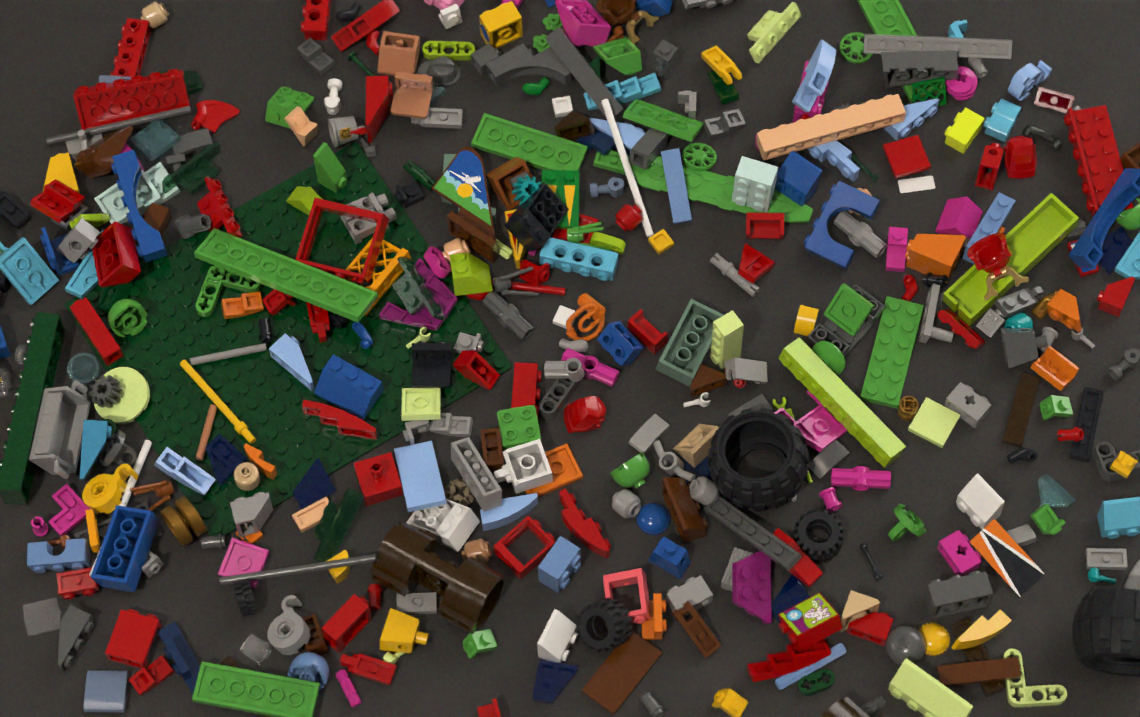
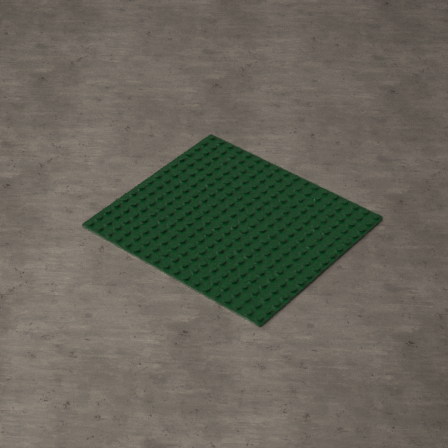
M352 143L334 153L346 170L347 175L345 187L340 188L337 193L318 183L314 164L233 209V216L240 226L241 239L295 260L309 217L308 214L286 202L296 187H311L323 200L344 205L363 197H368L371 193L375 196L385 194L389 205L382 209L385 211L393 208L396 213V219L389 223V228L386 229L383 240L399 249L404 248L408 250L412 262L371 311L359 321L373 339V345L369 349L361 347L360 342L362 340L352 328L353 323H355L353 320L347 321L338 330L329 318L330 331H326L327 342L320 343L318 333L313 334V330H311L307 303L293 297L296 302L295 306L286 304L275 315L270 314L263 303L264 309L260 312L224 319L221 305L222 299L241 297V294L249 292L223 286L213 313L208 317L200 316L197 313L196 302L207 272L214 265L195 258L194 252L211 233L208 230L198 232L186 239L181 238L165 247L167 256L145 262V259L139 262L141 272L130 281L133 287L127 299L138 301L147 312V324L138 334L131 336V334L125 335L126 337L116 335L109 325L108 313L96 309L107 286L100 287L98 284L85 296L122 351L123 357L106 366L71 312L70 306L81 298L75 297L65 303L68 313L106 373L114 368L129 367L138 371L148 382L150 388L149 403L146 409L135 419L148 440L152 442V446L160 457L166 447H168L182 458L186 457L216 479L205 495L192 490L174 479L184 497L187 498L199 513L209 536H218L219 533L228 535L237 530L230 502H233L235 499L253 497L254 494L259 492H269L272 507L274 508L403 433V430H406L405 423L409 421H402L401 418L402 388H413L411 384L412 351L411 348L408 349L406 347V344L419 336L421 327L382 320L379 318V314L387 302L404 311L407 309L425 283L411 275L410 270L419 258L431 269L424 258V253L429 246L357 143ZM324 211L308 261L345 270L373 238L374 234L363 238L362 242L355 244L340 215ZM224 224L218 229L228 233ZM386 253V259L394 258L397 253ZM383 254L378 255L377 261L384 260ZM366 258L360 261L361 265L365 264ZM385 265L374 267L375 273L382 272L385 269ZM217 272L216 274H213L214 277H217V275H220V272ZM449 274L446 278L436 276L455 295L453 280ZM237 275L230 278L232 283L240 280V277ZM373 279L370 280V283L363 282V287L371 286ZM253 281L252 283H249V284H250V286H253V284H256V282ZM262 284L258 292L261 293V298L264 299L274 289ZM210 287L206 290V293L208 295H212L216 292V289L214 287ZM463 295L456 296L458 302L437 331L427 329L423 334L428 335L431 333L429 341L425 343L444 342L450 343L451 346L450 387L441 388V410L481 387L465 378L453 366L460 353L454 352V346L460 332L475 337L477 333L481 334L484 345L482 351L478 352V354L500 375L511 369V363ZM205 299V300H206L205 306H204V307H201L202 310H205V308H208V305H207V301H208V300H207V299ZM328 311V316H330L331 314H335L333 312ZM262 318H269L274 338L271 343L266 344V351L192 365L193 369L234 415L248 426V430L256 438V441L250 444L243 435L237 433L234 429L235 426L217 407L204 458L202 461L197 460L195 457L210 405L215 404L180 366V362L185 359L191 365L190 358L262 344L261 340H259L260 328L258 321ZM285 333L289 337L293 336L300 343L299 347L313 380V391L303 385L270 355L269 348ZM333 354L382 381L384 391L363 420L376 428L377 440L338 434L337 426L321 424L319 416L304 414L302 408L303 400L319 402L338 408L314 394L322 370ZM245 443L262 451L264 461L274 465L277 471L274 480L259 471L260 483L255 489L250 491L240 489L236 485L233 476L234 470L239 464L244 462L251 463L244 450Z

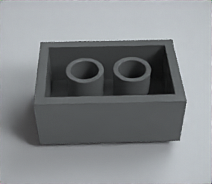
M974 571L969 573L968 576L961 577L956 575L945 581L940 579L931 581L927 586L924 600L930 620L987 608L993 592L987 573Z

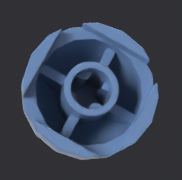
M305 652L293 659L288 677L320 683L319 690H321L327 683L329 667L327 661L322 656L313 652Z

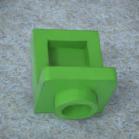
M1050 395L1039 404L1043 420H1049L1053 416L1069 418L1073 415L1069 397Z
M1043 504L1030 515L1043 534L1055 535L1061 531V526L1066 523L1063 519L1057 518L1048 504Z
M490 629L476 631L474 634L470 633L462 641L463 648L469 659L474 658L478 653L492 651L498 647Z

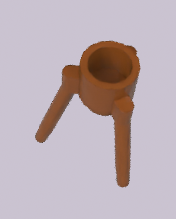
M169 479L130 488L133 495L155 491L158 498L162 497L161 500L147 509L149 511H153L164 502L171 500L170 495L174 494V489Z

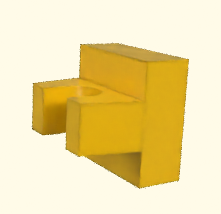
M1120 451L1110 469L1127 479L1138 460Z

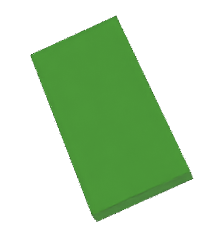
M635 99L623 114V118L690 142L694 140L703 127V122L639 99Z

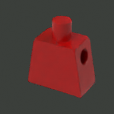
M991 143L985 146L975 186L993 190L1004 152L999 144ZM986 167L992 169L991 173L985 172Z

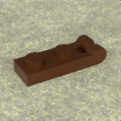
M686 601L681 609H676L672 612L673 617L679 622L704 658H707L721 647L719 641L689 601ZM689 613L691 618L686 621L683 616Z

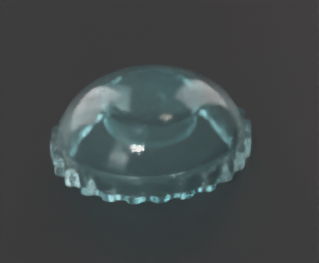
M77 353V355L70 359L67 365L69 378L72 381L77 380L82 384L94 381L97 375H99L100 362L90 353Z

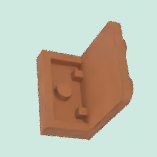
M396 72V89L391 113L393 115L413 118H427L433 93L432 76Z

